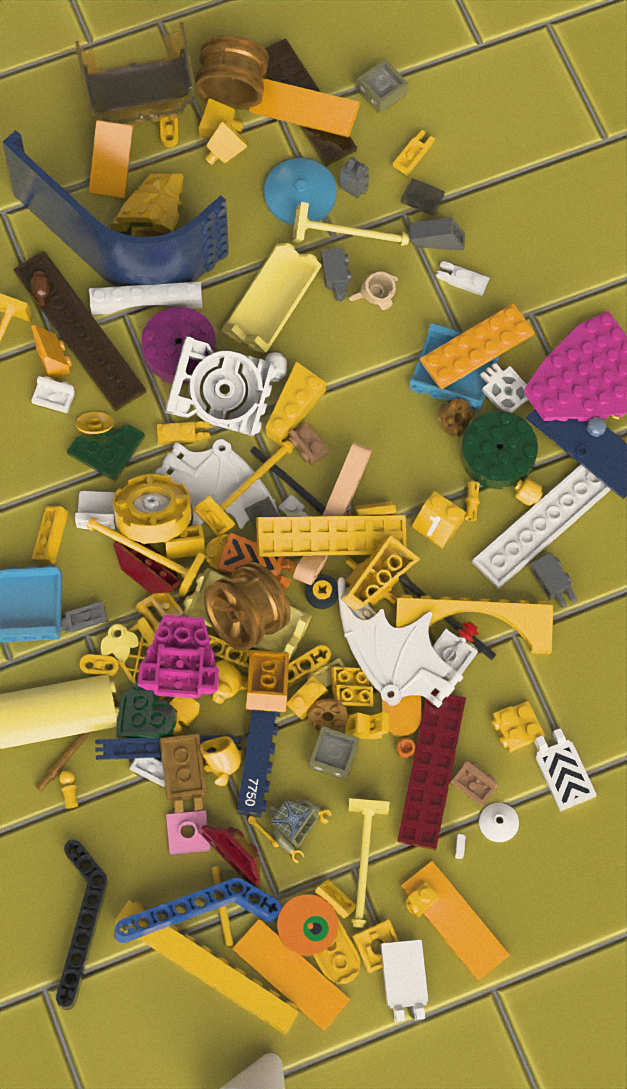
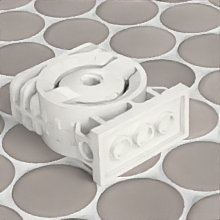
M186 337L165 413L185 418L196 413L201 419L212 425L254 436L260 431L262 422L259 421L260 415L262 416L265 413L267 404L264 403L265 397L267 398L270 395L272 385H269L270 379L274 378L277 367H274V362L264 361L260 358L257 359L232 351H217L213 353L208 343ZM206 350H207V352H208V354H209V356H207V357L205 356ZM189 358L200 361L191 376L185 372ZM220 358H224L222 367L211 372L203 384V396L211 406L209 414L205 412L207 406L203 403L200 396V383L205 373L218 366ZM241 363L243 365L241 373L248 385L247 399L240 409L230 413L228 420H224L226 412L237 407L245 396L244 380L237 373ZM184 380L189 382V399L178 396L182 381ZM222 384L229 387V393L226 395L219 391V387ZM192 406L194 411L189 413L190 407Z

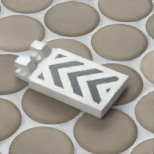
M560 728L552 733L556 745L548 748L543 736L535 738L534 743L538 750L535 757L559 811L594 798L597 794L573 742L565 740V736Z

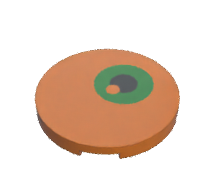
M310 894L300 895L289 900L281 909L277 921L278 934L284 946L291 952L301 956L316 955L327 950L334 942L338 932V918L333 907L325 899Z

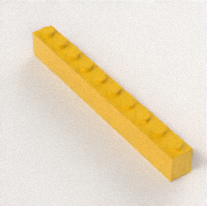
M128 900L115 919L116 924L124 918L145 911V907L137 901L133 903ZM145 921L138 922L141 927L148 926ZM174 925L138 938L284 1035H286L299 1015L295 1004L288 1000L285 1003L279 999L280 995L271 989L268 992L262 988L263 984L255 978L252 980L245 977L246 973L238 967L233 969L228 965L229 962L221 956L216 958L211 954L212 951L204 945L200 947L194 943L195 939L188 934L183 936L178 933V928Z

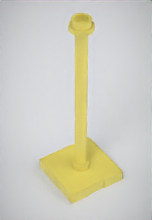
M301 202L297 205L292 242L300 243L304 240L305 229L313 228L400 242V246L408 244L409 235L405 232L398 235L309 221V218H307L309 203Z
M349 798L348 811L362 812V815H364L355 919L351 921L353 927L365 928L367 923L366 920H363L372 816L374 814L388 815L390 802Z

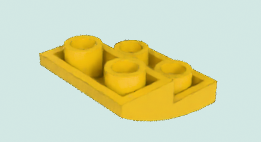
M330 668L334 700L346 706L373 707V687H370V681L361 668Z

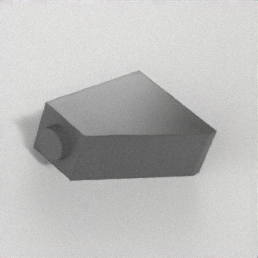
M452 217L411 223V230H409L408 235L410 241L417 248L464 250L465 233Z

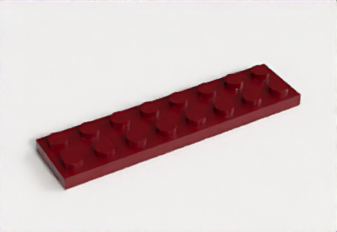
M432 691L431 695L436 697L439 692ZM455 695L445 697L441 701L442 705L439 708L426 698L397 843L431 850L437 849L466 702L465 697Z

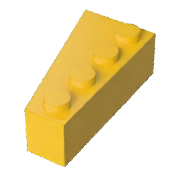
M296 362L265 427L266 436L279 446L281 442H285L289 437V431L291 429L295 430L326 392V382Z
M391 535L386 537L341 597V600L355 611L364 607L382 590L418 562L420 558Z

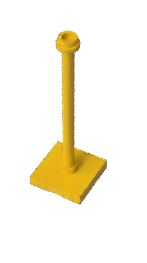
M0 294V312L5 314L0 323V342L12 316L31 322L33 317L28 303Z
M290 441L281 442V448L222 504L218 505L208 496L192 508L216 536L222 535L235 525L224 511L283 455L292 452L294 446Z
M91 517L86 527L90 531L95 529L182 574V577L185 579L181 584L178 595L185 599L202 568L206 555L199 552L191 568H185L98 523V518Z

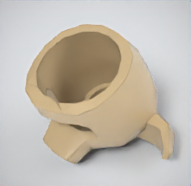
M376 271L364 279L361 291L351 295L348 299L354 301L365 298L369 303L378 305L381 310H385L393 305L391 298L395 294V281H398V278L386 272Z

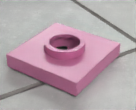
M206 810L166 815L170 855L210 851L209 843L198 833L203 825H207ZM192 825L195 828L194 836L191 838L183 837L180 832L182 826Z

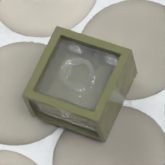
M384 59L357 78V90L380 114L407 95L408 82Z
M322 726L309 762V769L347 781L360 738Z

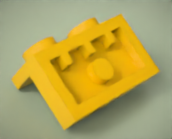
M392 501L355 506L356 516H396V507Z

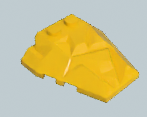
M151 173L122 205L110 229L118 232H127L131 222L152 223L157 232H173L180 216L178 212V206H181L179 194L182 193L184 176L182 174Z

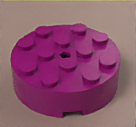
M185 307L168 308L154 315L146 324L141 338L143 359L149 371L160 377L162 381L173 384L186 337L208 343L213 353L217 352L216 335L210 321L198 311ZM207 350L205 352L206 357L209 356ZM189 358L185 370L187 375L191 376L200 361ZM185 380L182 381V384H187V383H189L188 381H185Z

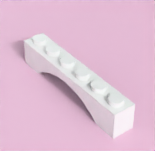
M201 282L89 288L92 315L111 314L121 309L142 305H166L190 309L202 308Z

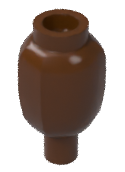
M37 271L33 273V277L30 279L31 292L37 298L38 306H44L45 297L49 293V280L43 271Z

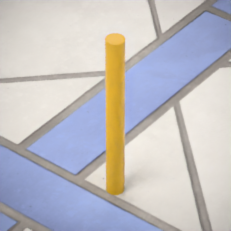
M212 867L214 885L222 883L219 867ZM216 893L217 899H222V896ZM223 906L219 908L225 946L231 947L234 945L227 907Z

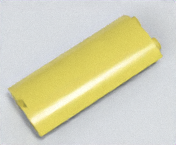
M290 243L276 244L223 326L222 331L239 344L243 342L249 345V349L267 353L322 265L317 261V258L312 254H298Z
M109 674L0 694V748L117 727L119 707H115L112 693L116 692L114 681H110Z

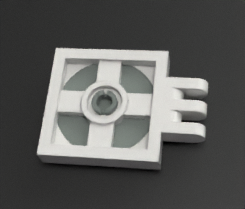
M493 363L491 365L492 369L490 367L486 369L487 374L484 371L480 374L487 383L481 391L499 411L513 413L529 400L523 392L527 384L510 366L502 371L496 363Z

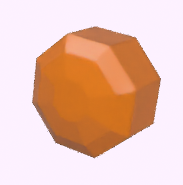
M404 738L398 742L396 752L401 758L408 759L414 755L416 745L411 739Z

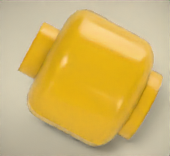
M526 478L523 481L520 479L514 487L516 499L527 506L536 505L543 495L542 486L531 478Z

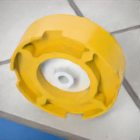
M145 474L128 480V485L123 489L118 488L113 497L116 527L127 538L142 544L167 542L181 534L188 527L191 520L190 494L187 487L182 482L179 485L172 481V477L168 475Z

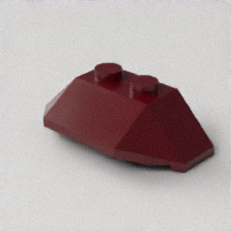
M118 541L114 542L113 547L121 570L149 593H171L181 586L183 579L180 573ZM135 541V542H137V543H139V544L145 546L146 548H148V549H150V550H152V551H154V552H156V553L162 555V554H161L160 552H158L154 547H152L149 543H147V544H142L141 542Z
M203 825L198 833L246 882L255 887L260 884V855L257 853L258 849L255 845L248 843L244 839V835L239 829H234L232 826Z

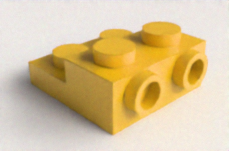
M529 701L493 713L492 726L495 731H499L501 735L499 737L503 748H507L508 752L533 743L535 738L545 737Z

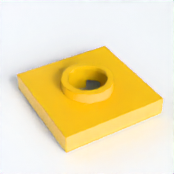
M389 919L352 936L368 974L383 967L381 954H375L371 950L372 941L381 939L384 943L399 942Z

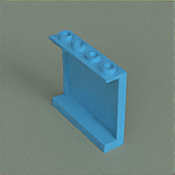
M431 323L420 358L459 336L462 332ZM499 356L442 390L432 379L419 358L413 377L410 380L409 389L419 394H428L434 399L441 398L447 400L449 403L454 399H463L469 403L473 411L481 410L486 396L481 390L487 383L480 374L483 371L487 374L486 369L488 367L492 369L491 365L493 363L497 364Z
M46 565L44 568L27 566L26 569L9 567L7 570H0V643L60 639L62 572L58 567Z

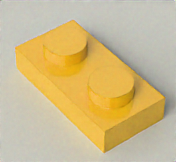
M329 879L315 890L344 919L356 909V904Z

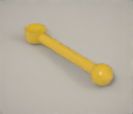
M254 816L248 818V823L256 826L272 842L274 847L279 846L276 839L256 822Z

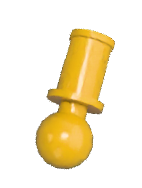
M66 770L61 772L59 781L64 785L61 791L64 794L65 807L70 809L78 806L75 791L77 787L72 785L75 779L74 774Z

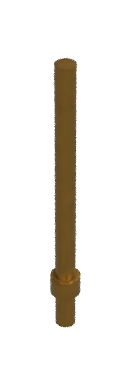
M113 698L115 706L118 703V701L115 698ZM93 731L81 733L53 767H49L46 770L45 776L35 786L38 790L42 792L51 780L54 781L59 775L60 769Z

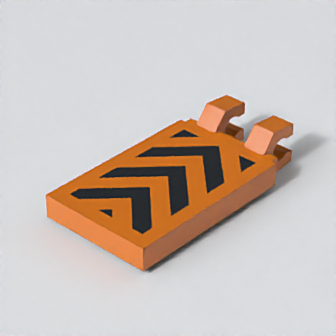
M230 533L217 569L232 575L236 569L244 564L255 562L272 572L283 589L287 590L291 580L279 576L281 569L293 573L297 562L285 559L286 556L257 557L256 542Z

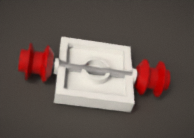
M470 621L468 623L463 622V630H457L459 638L445 629L433 645L437 655L459 674L464 672L478 653L476 649L466 643V641H474L472 638L473 634H479L477 631L478 627ZM447 673L445 677L450 679L452 676Z

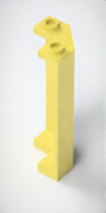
M207 568L203 573L200 572L196 579L198 584L196 591L191 596H187L184 601L185 615L188 617L204 618L205 625L213 628L206 614L204 593L209 585L221 578L229 577L210 568ZM290 606L291 615L289 623L274 634H264L262 641L253 647L261 651L289 653L290 661L297 650L300 639L303 638L312 615Z

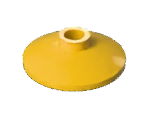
M103 412L84 413L76 420V427L88 434L104 433L110 430L114 424L113 418Z

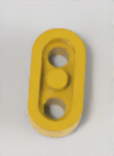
M166 112L160 117L161 143L165 147H174L179 141L178 118L172 112Z
M88 654L83 656L79 663L81 671L91 676L109 674V677H113L119 670L118 661L111 656ZM89 663L93 664V667L90 669L86 667ZM108 665L113 667L111 670H106Z

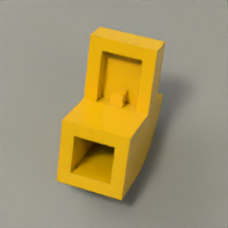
M381 712L371 716L362 713L348 715L345 734L360 739H380L382 734L388 733L389 714Z

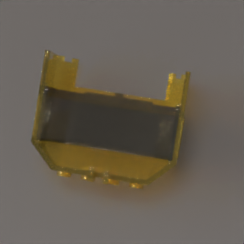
M179 22L178 31L173 33V37L163 36L167 58L130 63L129 65L97 70L93 49H89L88 53H84V50L80 49L79 41H75V50L89 116L96 120L123 124L132 123L134 126L142 125L144 121L150 120V123L159 122L164 117H168V119L179 118V115L183 113L196 94V85L183 22Z

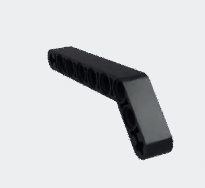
M77 840L68 841L64 846V852L71 864L87 882L56 995L57 1004L63 1010H70L76 1004L108 888L106 874ZM71 848L77 849L80 856L79 859L70 851ZM85 862L92 864L88 870H82L81 865ZM98 877L103 878V884L99 886L93 884L94 879ZM91 897L99 899L95 905L88 904V900ZM86 916L93 917V921L89 925L82 923ZM80 936H87L88 940L85 944L77 943ZM76 955L82 956V961L79 964L72 963V958ZM75 975L77 977L74 984L66 983L68 976ZM66 989H68V996L71 1001H67L66 1004H64L61 999L66 998Z

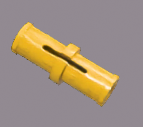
M468 482L467 498H465V520L477 521V509L480 504V499L478 498L480 483L477 482L475 485V482Z

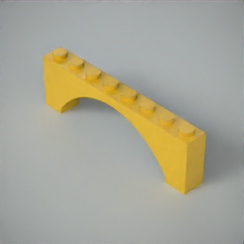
M401 595V598H397L396 628L409 626L428 612H432L429 627L453 614L478 612L499 618L513 627L529 645L530 653L550 654L552 652L553 605H548V602L538 601L537 604H529V601L519 600L517 603H510V600L504 599L498 600V602H490V599L471 601V598H459V601L451 600V597H440V600H435L431 596H420V599H414L412 595Z

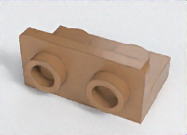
M305 423L295 431L293 429L289 431L288 441L293 444L294 448L296 447L300 451L299 455L304 462L308 461L312 466L329 454L328 448L308 423Z

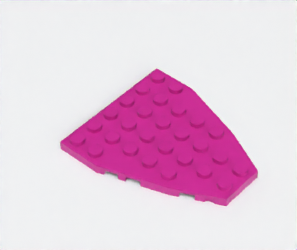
M609 311L579 324L544 359L524 388V394L543 421H567V419L589 421L594 417L607 419L608 416L617 415V417H623L624 414H627V335Z

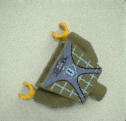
M307 799L294 800L293 802L287 800L280 808L272 805L268 811V815L273 817L271 824L274 827L273 834L277 844L288 854L292 855L291 858L295 863L299 862L294 858V855L299 853L304 858V854L299 850L296 851L294 848H299L318 819L324 824L329 822L323 818V814L329 817L332 815L331 811H322L321 807Z

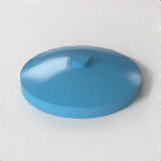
M294 158L278 164L269 173L265 181L264 198L268 209L277 219L290 225H294L296 208L301 202L309 203L307 212L309 221L319 222L331 212L336 201L337 188L333 175L324 165L311 159Z

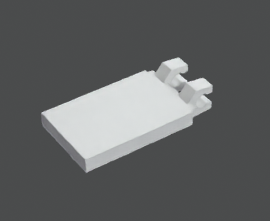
M422 940L380 944L386 1002L390 1009L393 1008L394 1021H405L403 1007L413 1006L415 1020L425 1019L423 1005H427L428 993Z

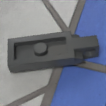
M101 601L65 612L61 619V631L65 630L66 633L75 632L107 622L108 618L104 603Z

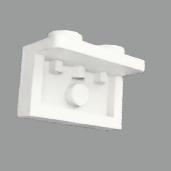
M38 376V384L32 398V403L68 413L75 395L74 387L68 382H57L48 376Z

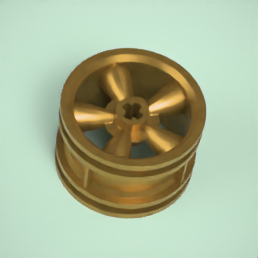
M217 35L206 39L201 46L199 57L201 69L197 72L194 86L196 94L207 103L209 99H213L236 110L257 106L262 101L264 91L263 75L267 71L269 60L266 49L251 39L236 35Z
M255 562L244 564L236 569L230 578H221L209 585L204 593V606L211 625L221 639L236 650H249L262 641L264 634H274L289 623L291 611L287 595L278 579L261 564Z

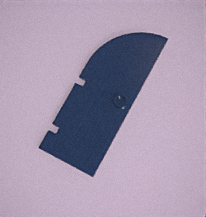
M536 409L525 417L623 500L626 498L627 443L607 427L602 435L595 437L587 431L589 421H578V419L543 421Z

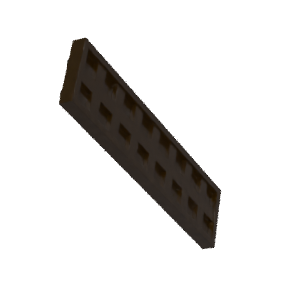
M286 38L265 48L269 55L266 71L269 80L321 92ZM299 125L325 166L357 151V146L350 136L345 137Z

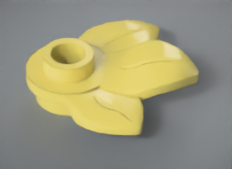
M114 624L109 628L108 636L101 642L102 656H107L114 653L117 659L125 662L130 655V648L139 646L138 638L133 632L127 631L124 625ZM117 631H121V635L119 637L115 636V633Z

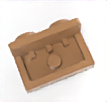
M466 760L461 770L451 781V784L483 807L496 791L498 784L493 776L490 774L485 775L480 771L481 768L476 763H470Z

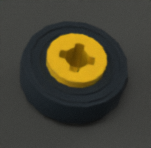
M324 574L318 575L312 585H306L305 596L307 601L314 608L328 609L333 606L338 600V584L335 579Z

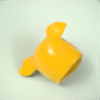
M225 659L216 663L219 670L218 691L214 692L212 700L222 704L225 699L233 697L239 690L247 689L248 677H242L240 671Z
M228 736L207 740L200 745V751L206 760L203 765L206 772H213L218 776L214 784L218 786L226 785L229 775L239 768L246 752L238 750L232 738ZM211 747H214L217 750L216 752H207V750Z

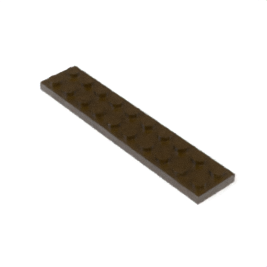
M45 251L13 269L36 303L37 298L31 292L30 279L33 277L34 272H44L49 280V293L45 297V305L39 306V308L115 412L146 393V388Z

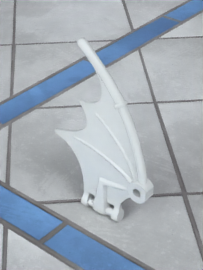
M224 439L217 440L213 444L212 449L204 452H191L176 442L172 447V452L168 453L162 461L163 465L161 468L155 471V474L168 475L166 473L168 469L173 470L172 474L168 476L172 477V481L179 485L182 482L187 487L192 508L208 496L218 505L222 504L254 473L252 468L237 453L231 450L230 443ZM179 453L184 455L181 460L177 458ZM260 478L224 511L235 518L240 529H243L245 524L255 517H280L275 499L272 498ZM193 510L192 526L202 525L204 521Z
M340 577L337 584L340 615L345 633L344 637H346L350 649L366 677L381 693L382 700L388 703L389 706H395L405 696L420 695L439 708L442 705L441 701L451 694L455 689V684L464 677L447 665L431 646L428 630L432 612H428L416 622L403 628L392 627L387 622L383 609H380L373 618L361 620L354 616L349 606L341 600V597L346 592L345 579ZM447 673L452 676L448 682L443 679ZM435 688L439 691L436 697L431 695ZM395 693L393 698H389L388 695Z

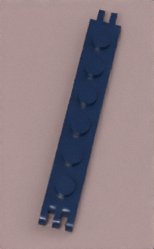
M233 735L200 736V743L202 744L207 740L222 736L232 738L234 743H241V739H233ZM160 738L95 740V744H103V747L95 748V752H103V755L96 756V760L161 758ZM214 747L207 750L209 753L217 751Z

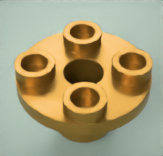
M454 399L449 404L441 405L437 416L446 434L461 436L473 418L474 411L467 401Z
M324 696L321 700L312 704L308 712V718L315 731L320 732L322 726L339 731L345 727L348 711L341 702L334 700V697Z

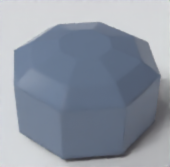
M594 417L589 420L587 431L590 435L598 437L605 432L606 423L602 418Z

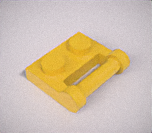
M154 593L136 605V609L139 613H143L152 625L155 633L161 622H158L148 609L151 605H153L162 618L164 615L185 617V613L169 593Z

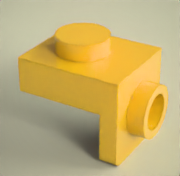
M425 882L408 896L405 902L406 907L411 914L420 917L428 907L439 899V896Z

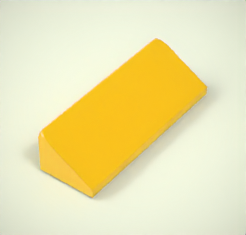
M45 507L32 560L50 564L55 563L68 516V511L63 507Z

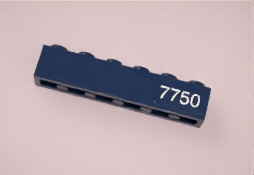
M252 710L237 806L238 815L261 818L262 812H266L267 800H264V794L269 792L270 781H267V774L272 773L273 762H269L270 754L274 755L276 743H272L273 735L277 736L279 724H275L276 717H280L281 712Z

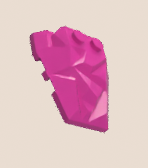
M164 615L154 635V640L151 646L149 645L146 657L140 664L138 686L146 690H153L157 696L200 698L201 694H211L218 691L219 670L214 660L213 650H211L204 618Z

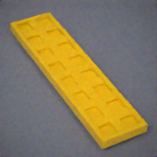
M406 515L256 518L257 557L372 555L382 540L390 535L407 548Z

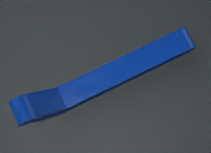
M233 878L118 921L114 930V938L120 943H126L231 903H236L266 922H273L281 911V904L245 880ZM236 886L241 892L236 893L231 887ZM213 894H220L222 896V899L218 900L214 898ZM249 897H255L258 903H252ZM200 900L204 906H197L194 901ZM176 907L184 908L185 913H178ZM158 914H163V915H165V916H166V920H160V919H158V918H157V915H158ZM145 921L148 926L141 927L138 922Z

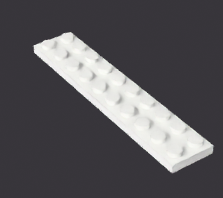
M580 465L472 560V564L499 590L611 489Z

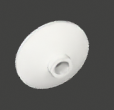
M493 803L482 811L479 818V826L483 835L489 840L505 842L516 834L519 827V818L515 810L509 805ZM497 818H502V819H503V823H502V824H498V823L496 822V819H497Z

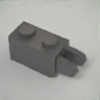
M343 247L322 249L321 260L325 287L329 290H334L335 299L341 302L345 300L348 281H351V272L346 268V265H349L348 254H344Z

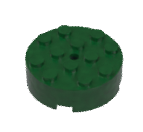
M492 411L474 419L464 433L461 446L462 462L467 474L476 483L478 482L484 487L498 490L503 489V487L515 486L520 479L522 481L526 479L534 468L538 452V441L532 427L520 416L506 411Z

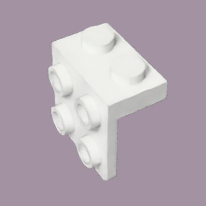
M81 491L79 493L78 513H75L77 528L89 529L86 527L89 519L96 517L98 518V523L110 529H115L113 509L115 492Z

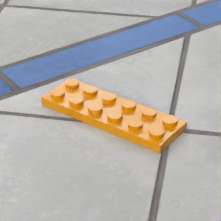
M513 303L420 358V362L440 390L533 336L534 330Z

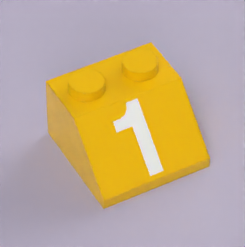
M434 491L423 505L411 528L443 549L464 521L466 512Z

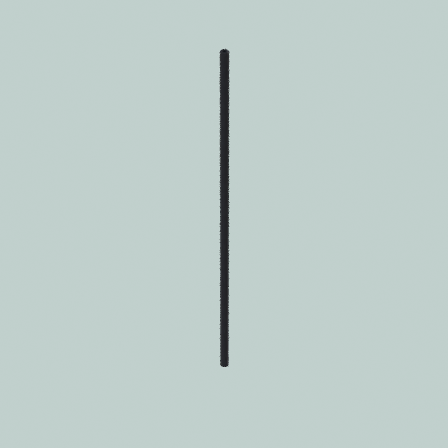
M255 446L250 450L263 464L269 459ZM276 464L270 468L271 471L323 515L326 508ZM404 574L398 577L399 581L417 597L428 596ZM451 615L443 618L454 629L463 630L464 626ZM473 635L474 641L471 643L490 660H493L496 654Z

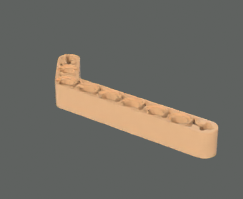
M355 442L352 444L322 517L346 515L370 458L371 448ZM329 555L303 556L296 567L293 578L312 585L323 569Z

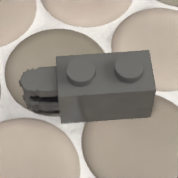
M351 157L340 171V188L357 199L361 194L364 195L369 188V168L365 164L358 162L356 158Z
M549 553L532 562L530 571L549 601L555 598L559 605L565 608L567 603L562 596L563 593H566L573 603L577 601V597L571 589L572 580L569 574L563 572L560 560L554 557L552 553Z

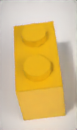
M202 525L188 526L181 534L164 542L166 557L174 559L197 556L199 552L205 555Z
M312 676L286 705L300 719L304 720L308 716L312 704L321 700L330 692Z

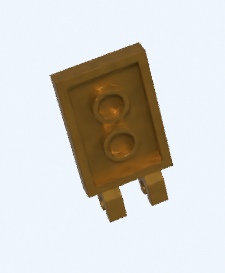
M199 734L160 738L159 743L166 797L169 798V801H173L174 814L184 812L182 799L192 798L193 811L203 810L202 797L207 793Z

